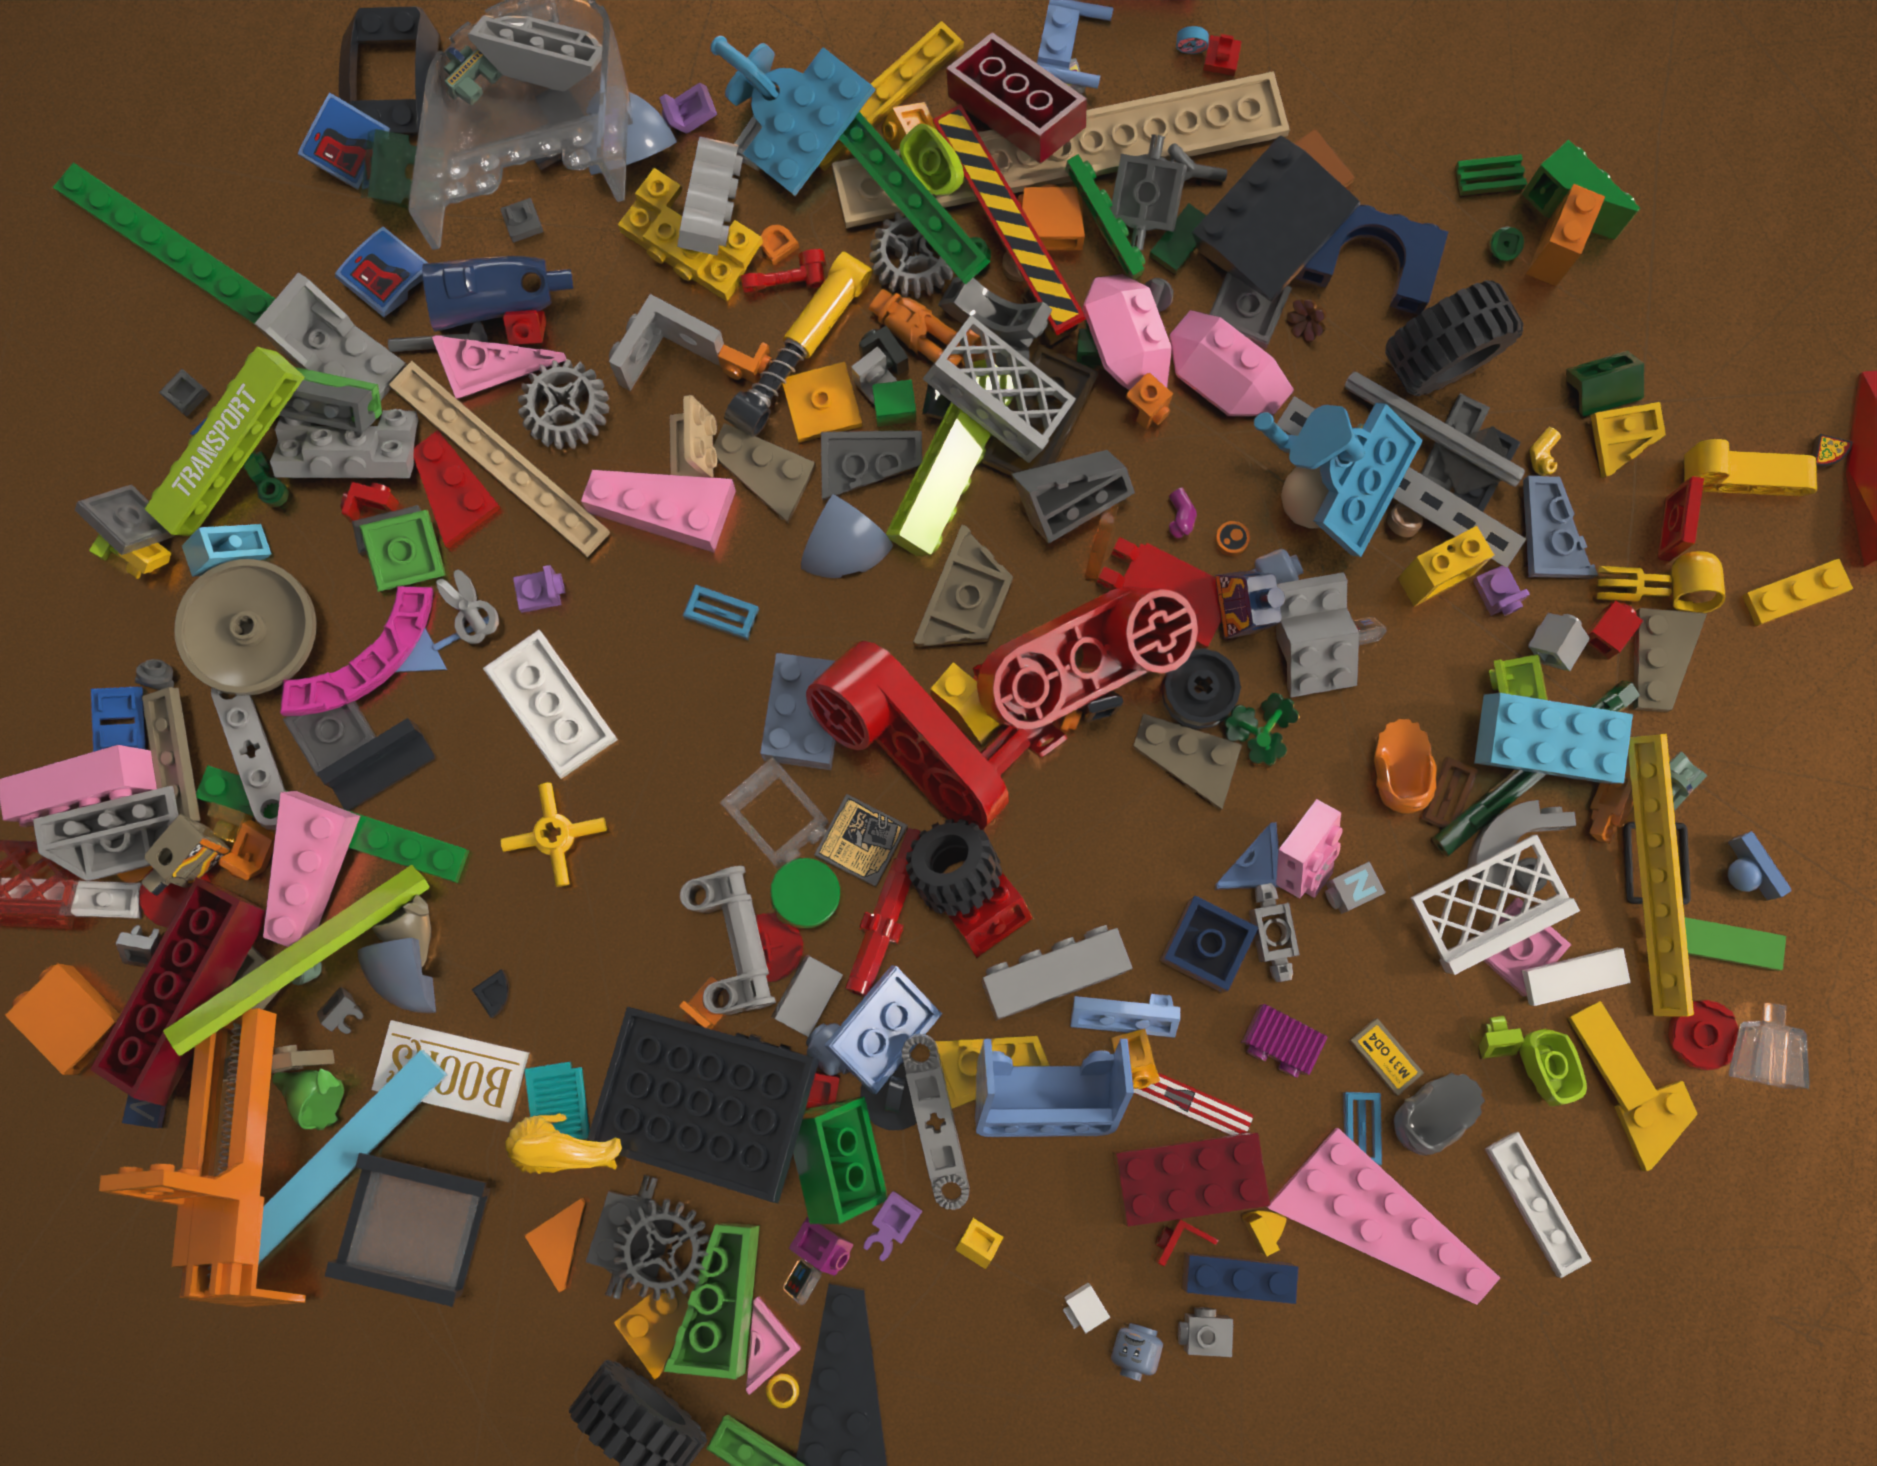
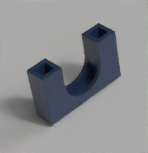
M1360 205L1295 276V279L1326 288L1333 275L1340 248L1356 238H1373L1386 244L1392 250L1398 262V277L1389 307L1420 315L1429 303L1449 231L1442 230L1435 224L1417 223L1408 220L1407 217L1400 214L1390 215L1379 212L1372 206Z

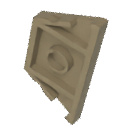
M961 525L913 641V645L917 647L988 641L1013 581V576L1003 565L998 564L993 554L975 539L970 529L965 525Z

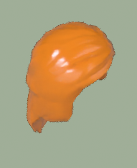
M1398 719L1395 722L1386 724V729L1383 732H1379L1374 756L1377 773L1376 786L1378 787L1381 800L1385 806L1402 814L1420 811L1432 801L1437 788V766L1431 753V743L1429 742L1427 732L1420 729L1418 722L1412 723L1410 719Z

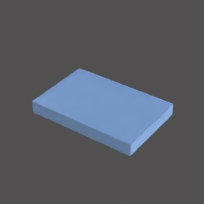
M890 966L824 1046L871 1093L877 1094L902 1064V1048L905 1041L914 1034H926L942 1013L897 966ZM918 1043L912 1045V1047L910 1048V1053Z

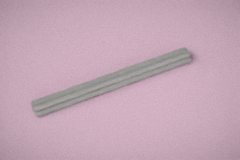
M1353 372L1348 377L1345 388L1372 405H1375V403L1387 404L1397 415L1401 416V419L1408 426L1507 484L1515 487L1522 479L1525 471L1518 465L1358 372Z

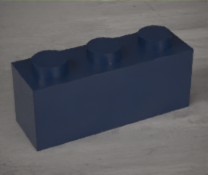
M1184 1252L1181 1289L1187 1293L1296 1304L1298 1266L1292 1263Z

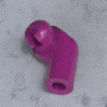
M1179 488L1168 496L1177 510L1175 521L1169 524V531L1175 538H1181L1184 534H1190L1193 531L1197 516L1196 509L1183 488Z

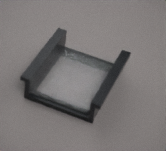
M359 1153L355 1166L362 1169L337 1259L328 1262L325 1277L453 1307L455 1299L462 1296L491 1188L486 1187V1182Z

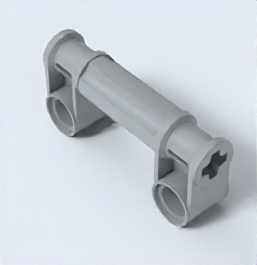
M744 866L729 867L719 870L714 874L692 879L683 885L680 892L681 902L687 909L700 913H710L723 909L737 976L714 982L705 989L703 994L704 1005L710 1012L716 1014L732 1015L776 1003L775 997H771L766 978L769 971L752 904V897L750 894H747L743 874L746 871ZM704 888L706 898L702 904L697 905L695 902L696 892ZM726 989L729 993V1001L722 1008L718 1004V995L722 990Z

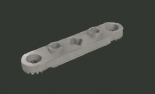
M211 688V696L253 815L262 827L276 830L278 816L273 819L263 817L264 808H267V805L270 806L271 803L279 804L281 792L286 791L251 695H237L233 699L226 700L221 698L223 692ZM249 745H253L257 749L255 751L256 756L253 758H249L245 754Z
M914 1034L905 1041L902 1048V1058L929 1178L936 1202L947 1210H955L961 1208L966 1203L970 1187L940 1055L933 1038L926 1034ZM916 1043L925 1044L930 1050V1057L923 1062L914 1060L910 1055L912 1045ZM932 1113H937L938 1118H944L946 1121L941 1124L940 1130H935L933 1125L927 1126L926 1124L930 1120ZM947 1182H956L960 1185L962 1194L957 1199H948L942 1193V1186Z

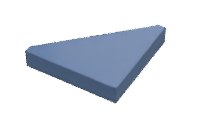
M1276 822L1270 823L1215 884V890L1249 889L1269 883L1279 887L1276 885L1279 853Z

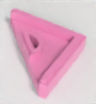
M759 1296L753 1301L746 1392L749 1395L801 1349L800 1345Z

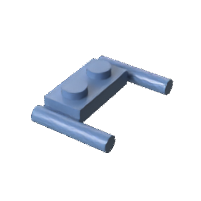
M1050 0L1037 64L1064 83L1098 89L1100 75L1069 70L1079 15L1111 21L1113 7L1073 0Z

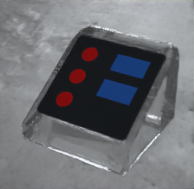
M1375 617L1353 620L1359 631V645L1379 641L1387 632L1386 627Z
M800 1258L783 1285V1290L798 1304L805 1305L820 1279L822 1271L803 1258Z

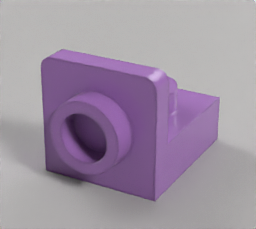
M551 565L543 566L544 571L513 577L518 607L521 613L561 605L560 594L565 593L564 583L561 574H556Z
M1499 566L1477 576L1473 580L1491 616L1501 611L1506 616L1523 607L1521 602L1530 595L1527 589L1520 591L1508 567Z

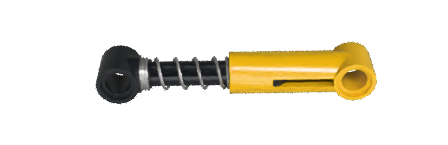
M842 252L836 258L829 270L827 279L783 337L785 347L778 349L777 358L769 362V369L760 374L761 380L753 384L752 389H749V391L745 393L740 391L736 394L728 405L724 414V419L752 438L760 433L770 416L771 410L769 407L772 397L774 395L778 396L777 390L782 384H787L785 379L791 372H795L794 367L799 360L804 361L803 358L811 357L852 299L858 297L864 291L873 273L871 267L847 252Z

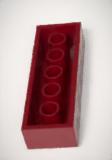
M196 877L90 1070L133 1098L166 1106L194 1054L195 1047L179 1056L171 1046L163 1030L231 986L265 923L266 910L223 887Z

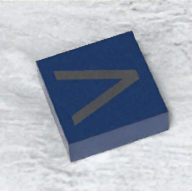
M128 1095L122 1123L162 1128L166 1106L139 1100Z

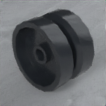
M1208 649L1193 650L1185 663L1176 670L1167 672L1164 676L1159 692L1161 707L1169 720L1175 724L1197 731L1210 730L1222 723L1238 702L1241 690L1239 673L1232 662L1219 652ZM1199 687L1203 691L1198 694L1194 689Z

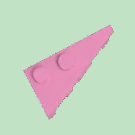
M438 335L432 337L456 399L517 379L529 373L540 371V364L548 368L551 367L553 360L557 361L558 364L566 360L564 353L551 350L531 349Z

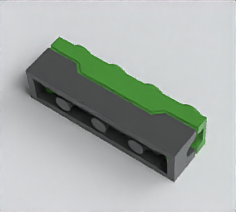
M295 367L305 378L284 406L279 416L363 433L382 414L379 387L375 383Z

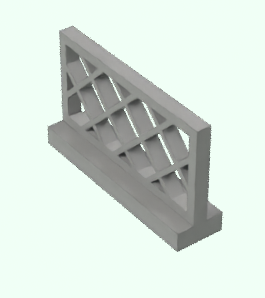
M972 315L969 316L934 365L923 377L924 381L1028 463L1043 450L1049 441V437L1076 400V398ZM969 328L980 336L982 346L968 345L966 332ZM984 353L987 368H974L971 354ZM992 353H1001L1005 356L1009 367H995ZM951 354H963L966 369L957 368L947 360L948 356ZM1010 374L1014 389L1000 390L997 375ZM1019 374L1030 376L1033 379L1035 388L1022 389ZM989 375L992 390H985L977 383L976 376ZM1037 395L1040 410L1027 411L1024 396ZM1045 395L1055 396L1063 403L1060 409L1048 410ZM1016 396L1019 411H1011L1006 407L1002 397ZM1042 417L1045 429L1043 434H1040L1030 426L1029 418Z

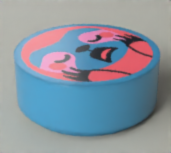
M1189 26L1177 33L1176 47L1183 53H1201L1209 46V33L1201 27Z

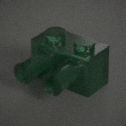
M379 129L368 131L361 198L389 204L402 203L404 198L432 204L435 195L423 193L421 190L435 192V183L406 178L405 168L407 165L436 171L439 161L429 160L425 157L439 158V150L410 145L408 135Z

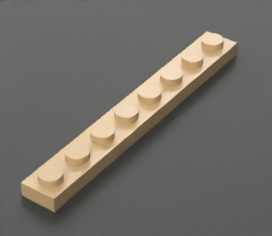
M413 361L389 384L398 395L586 557L610 534L604 525Z

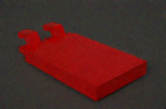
M1119 537L1111 555L1130 565L1124 577L1120 573L1104 566L1096 584L1109 591L1129 586L1178 592L1189 601L1196 614L1198 626L1196 645L1207 649L1222 620L1216 578L1149 543H1146V545L1141 543L1138 548L1134 543Z

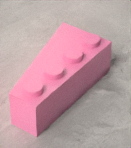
M592 470L581 502L590 514L714 552L736 490L732 479Z
M298 791L281 792L264 938L289 947L318 928L359 821V815Z

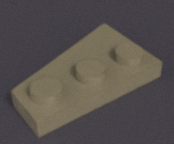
M297 1045L274 1048L275 1055L272 1058L271 1073L303 1069V1066L334 1064L333 1049L297 1051ZM230 1057L233 1060H237V1057ZM225 1058L223 1082H228L226 1078L231 1075L227 1072L231 1069L228 1066V1063L232 1062L229 1058ZM231 1063L230 1066L237 1067L238 1063ZM237 1069L230 1070L229 1072L237 1074ZM236 1076L229 1077L228 1079L236 1080Z

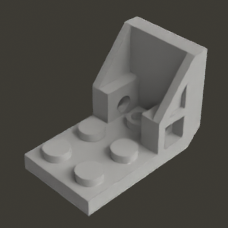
M299 272L255 322V325L272 345L299 368L378 384L380 401L391 390L389 384L407 366L404 361L356 327L347 314Z

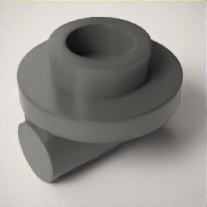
M1153 278L1144 284L1150 288L1158 312L1167 309L1171 305L1173 290L1166 280Z
M147 660L137 667L135 683L156 690L168 687L173 688V669L162 660Z

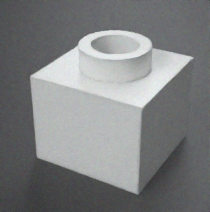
M1089 1283L1064 1297L1069 1306L1064 1308L1063 1311L1074 1329L1081 1325L1084 1332L1087 1333L1110 1318Z

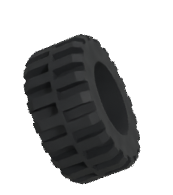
M1486 280L1457 291L1455 294L1440 300L1434 306L1425 309L1417 317L1412 318L1405 326L1399 328L1394 336L1388 339L1385 354L1406 391L1414 396L1426 395L1456 382L1503 353L1506 348L1516 342V339L1521 337L1524 324L1501 284L1492 280Z

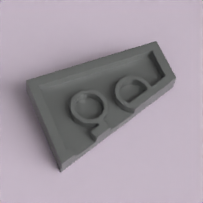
M922 431L821 432L822 500L831 498L832 494L837 496L918 468L922 462Z

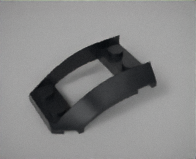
M417 6L359 8L342 37L339 61V98L390 128L387 136L440 134L437 121V67L441 36L422 8ZM416 43V99L357 101L356 80L359 44Z

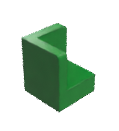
M912 379L878 383L872 386L878 427L917 422Z

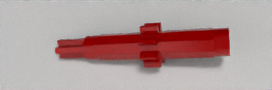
M907 828L897 858H894L873 914L865 912L859 930L866 933L845 990L855 995L865 997L874 985L889 942L898 944L903 925L898 924L897 921L912 883L906 871V865L909 864L906 856L907 852L913 851L911 848L912 842L921 838L919 835L921 830Z

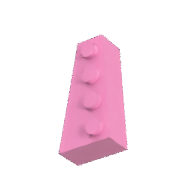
M116 745L0 779V803L3 820L19 822V826L29 827L34 826L33 819L155 790L157 788L151 751Z

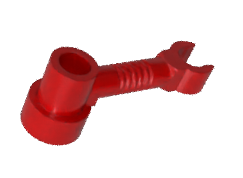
M822 249L802 251L798 254L800 268L766 274L747 273L741 275L743 292L752 293L770 286L806 281L807 288H820L826 280L823 268L826 265L824 251Z

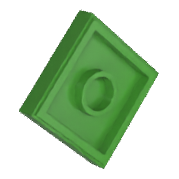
M428 510L360 525L378 592L446 575Z

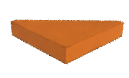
M584 1198L579 1199L525 1235V1238L559 1293L566 1289L582 1213L586 1204Z

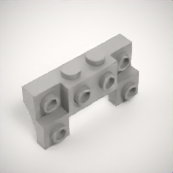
M401 409L383 410L378 426H369L363 433L331 426H317V423L280 416L275 429L278 442L270 460L275 477L410 478L414 466V441L418 425L416 411H403Z

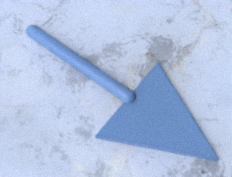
M489 616L483 618L486 624L489 622ZM471 625L465 628L468 634L474 631ZM424 628L415 648L396 672L447 670L437 650L460 639L459 635L456 632L434 644L426 628Z

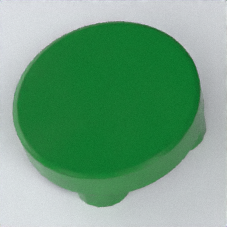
M798 858L784 864L775 874L770 886V901L777 918L782 923L797 928H813L827 922L835 912L840 900V885L834 872L826 864L811 858Z

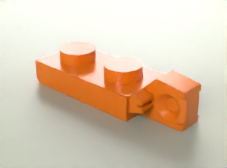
M1629 754L1627 756L1624 783H1600L1590 806L1593 810L1591 819L1594 822L1589 833L1597 841L1610 844L1617 831V826H1623L1633 806Z

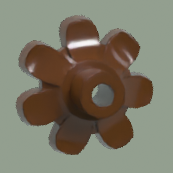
M1313 299L1294 301L1293 308L1295 311L1287 313L1288 321L1296 323L1291 332L1295 337L1305 333V339L1311 342L1317 336L1324 333L1326 327L1322 320L1327 317V313L1322 307H1317L1316 301Z

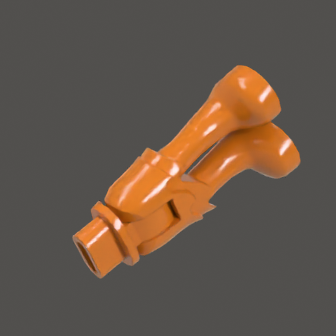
M882 289L869 306V310L879 316L878 322L887 326L890 332L904 342L909 350L912 349L917 356L918 351H920L933 363L937 361L944 350L927 338V332L947 346L957 334L955 330L932 314V310L927 309L926 306L911 298L902 297L898 293L892 295L887 290ZM969 329L966 332L968 345L981 346L980 336ZM951 354L948 356L947 360L957 368L965 369L963 354ZM971 354L972 360L974 359L976 354Z

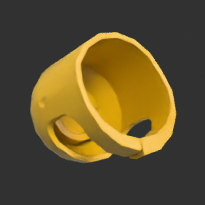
M1693 551L1679 556L1673 562L1671 569L1673 606L1677 611L1707 613L1721 607L1725 602L1723 567L1720 560L1714 554L1705 551ZM1691 592H1716L1712 600L1703 603L1678 600L1680 596Z

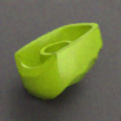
M926 124L916 125L901 140L900 154L903 162L931 194L939 196L949 195L961 186L964 179V171L960 159L951 145L935 128Z
M1548 1029L1533 1031L1523 1038L1524 1043L1519 1050L1528 1077L1533 1081L1537 1092L1548 1105L1560 1106L1575 1102L1584 1097L1587 1083L1578 1053L1569 1036Z

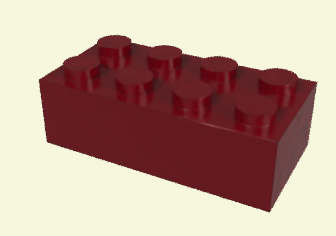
M993 32L946 68L948 97L957 104H961L965 110L1040 164L1086 128L1087 98Z
M1257 1132L1112 1152L1123 1224L1127 1227L1270 1206L1259 1134Z

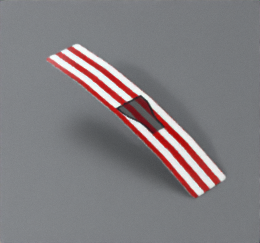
M1158 1073L1160 1078L1158 1083L1151 1084L1143 1089H1133L1135 1094L1229 1135L1247 1133L1253 1119V1114L1161 1073Z

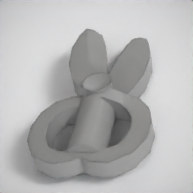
M458 569L454 571L458 591L444 579L436 581L437 588L443 599L460 611L455 618V629L459 637L470 644L480 643L485 635L495 632L499 624L498 614L495 608L488 602L477 601L475 588L471 580ZM483 608L487 612L489 616V622L487 625L481 617L480 613L478 612V609ZM466 620H468L476 633L475 635L470 636L466 632L464 627Z

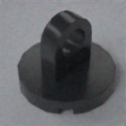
M902 1062L877 1094L871 1093L862 1084L860 1096L865 1097L869 1118L875 1125L886 1130H904L917 1123L904 1062Z

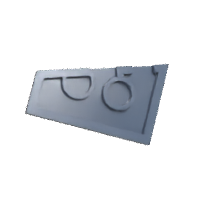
M1527 476L1524 478L1523 491L1529 577L1593 579L1598 576L1595 565H1590L1585 548H1587L1584 537L1583 535L1579 536L1574 524L1573 516L1575 514L1561 478L1549 476Z

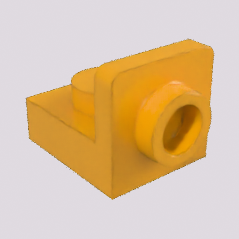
M925 102L893 107L882 124L881 129L890 147L893 150L900 149L901 140L916 125L926 124L933 128L935 126L932 121L933 117Z
M1145 1028L1111 1038L1114 1052L1120 1039H1128L1133 1089H1143L1160 1081Z

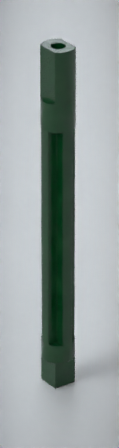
M1622 680L1590 707L1622 712L1640 694L1632 682ZM1513 770L1432 838L1439 851L1448 857L1546 774Z

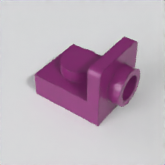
M807 1217L788 1249L818 1270L835 1276L847 1264L850 1257L849 1252L853 1244L848 1240L838 1237L821 1224H810Z

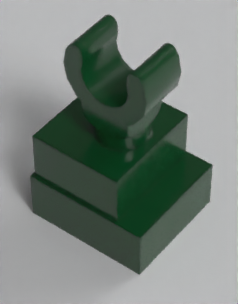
M1084 320V329H1079L1075 361L1092 369H1104L1087 320Z

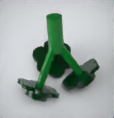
M1271 693L1267 700L1261 703V708L1265 711L1264 719L1267 722L1264 727L1258 728V720L1254 717L1255 710L1253 708H1246L1238 704L1231 710V715L1224 720V725L1227 727L1225 736L1230 741L1240 740L1244 742L1249 738V733L1254 734L1255 738L1248 741V748L1251 750L1249 753L1250 760L1255 764L1264 762L1267 766H1272L1276 763V759H1281L1287 754V747L1282 743V735L1278 732L1272 734L1271 729L1277 723L1280 727L1287 728L1290 723L1298 721L1299 713L1293 708V700L1283 698L1279 693Z

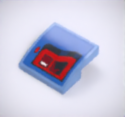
M329 92L298 151V156L358 190L370 170L375 156L390 132V128Z
M382 227L366 239L336 271L335 278L385 317L407 301L408 291L423 281L422 266L428 262L385 227Z

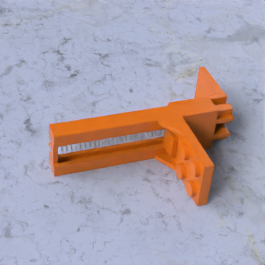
M260 1008L249 1009L195 1046L182 1168L175 1172V1165L151 1164L150 1171H143V1168L120 1167L118 1168V1174L100 1176V1192L178 1205L171 1267L183 1268L179 1298L242 1307L305 1303L306 1295L256 1289L264 1197L260 1196L277 1015ZM235 1023L242 1025L241 1027L234 1028ZM241 1029V1034L235 1033L233 1030ZM228 1030H231L235 1034L230 1037L233 1040L230 1046L233 1048L229 1052L233 1055L228 1057L232 1062L228 1063L231 1069L227 1072L231 1075L226 1078L228 1081H231L226 1084L231 1089L225 1091L230 1096L224 1098L228 1103L224 1104L227 1110L223 1114L227 1116L222 1119L226 1122L222 1125V1128L226 1130L221 1132L225 1137L220 1139L222 1143H225L220 1146V1149L225 1151L219 1153L224 1158L218 1160L223 1165L217 1168L223 1172L213 1176ZM240 1036V1040L233 1039L232 1037ZM240 1042L239 1047L232 1045L233 1043ZM239 1049V1054L233 1053L231 1050ZM238 1056V1060H233L230 1057ZM231 1063H238V1066H237V1067H233V1066H230V1064H231ZM237 1069V1074L229 1072L230 1070ZM236 1076V1081L230 1080L228 1078ZM236 1083V1086L234 1088L228 1086V1084ZM235 1090V1094L227 1093V1091ZM234 1097V1101L227 1100L226 1098ZM234 1104V1107L230 1108L225 1105ZM233 1110V1115L225 1113L226 1111ZM232 1117V1122L224 1120ZM232 1124L231 1129L223 1127L225 1125ZM231 1131V1136L223 1133ZM230 1138V1143L222 1140ZM230 1145L229 1149H224L222 1146ZM229 1152V1157L221 1154ZM228 1159V1163L220 1162L221 1160ZM228 1166L227 1170L220 1169V1167Z

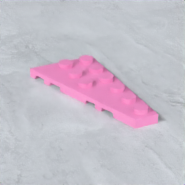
M1335 1128L1270 1201V1206H1266L1279 1214L1476 1305L1500 1279L1492 1269L1339 1128Z

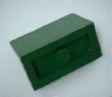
M1627 350L1566 369V381L1579 391L1580 414L1585 417L1642 400L1644 398V363Z

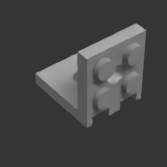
M650 294L639 313H634L630 317L626 326L627 332L621 342L617 341L613 345L609 354V363L619 386L631 391L663 337L720 366L718 354L724 342L721 331Z

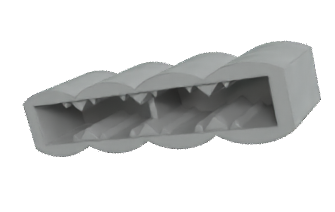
M699 137L677 247L712 255L718 254L719 245L726 247L729 226L723 224L724 222H731L734 205L733 202L728 201V198L735 199L738 179L733 178V175L740 176L743 156L737 155L738 145Z

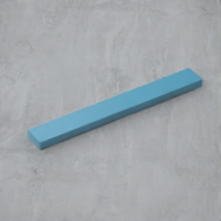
M420 1050L263 1207L258 1264L355 1168L359 1153L369 1154L447 1076L443 1069L424 1050Z

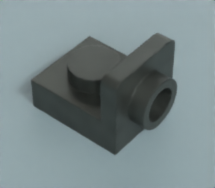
M887 326L880 330L872 329L861 338L858 345L862 358L878 346L886 356L887 369L892 367L897 375L909 369L907 355Z

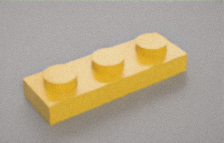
M1836 559L1750 591L1742 597L1755 625L1759 626L1847 593L1853 587L1840 559Z

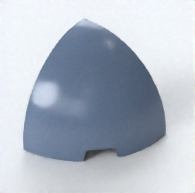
M619 89L601 90L588 107L587 114L591 116L592 120L590 131L584 134V149L591 175L642 160L676 143L670 127L659 112L644 99L631 92Z
M832 494L808 539L801 560V569L827 578H841L845 574L858 571L865 572L878 564L889 553L893 545L888 536L873 521L846 501Z
M405 938L366 946L357 951L365 978L383 999L399 1008L412 1012H436L433 978L422 975L418 939Z

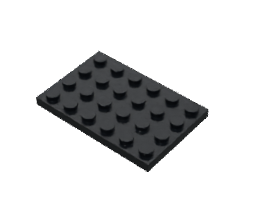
M627 1006L587 1141L606 1142L613 1138H618L622 1146L619 1153L620 1156L772 1203H779L819 1059Z

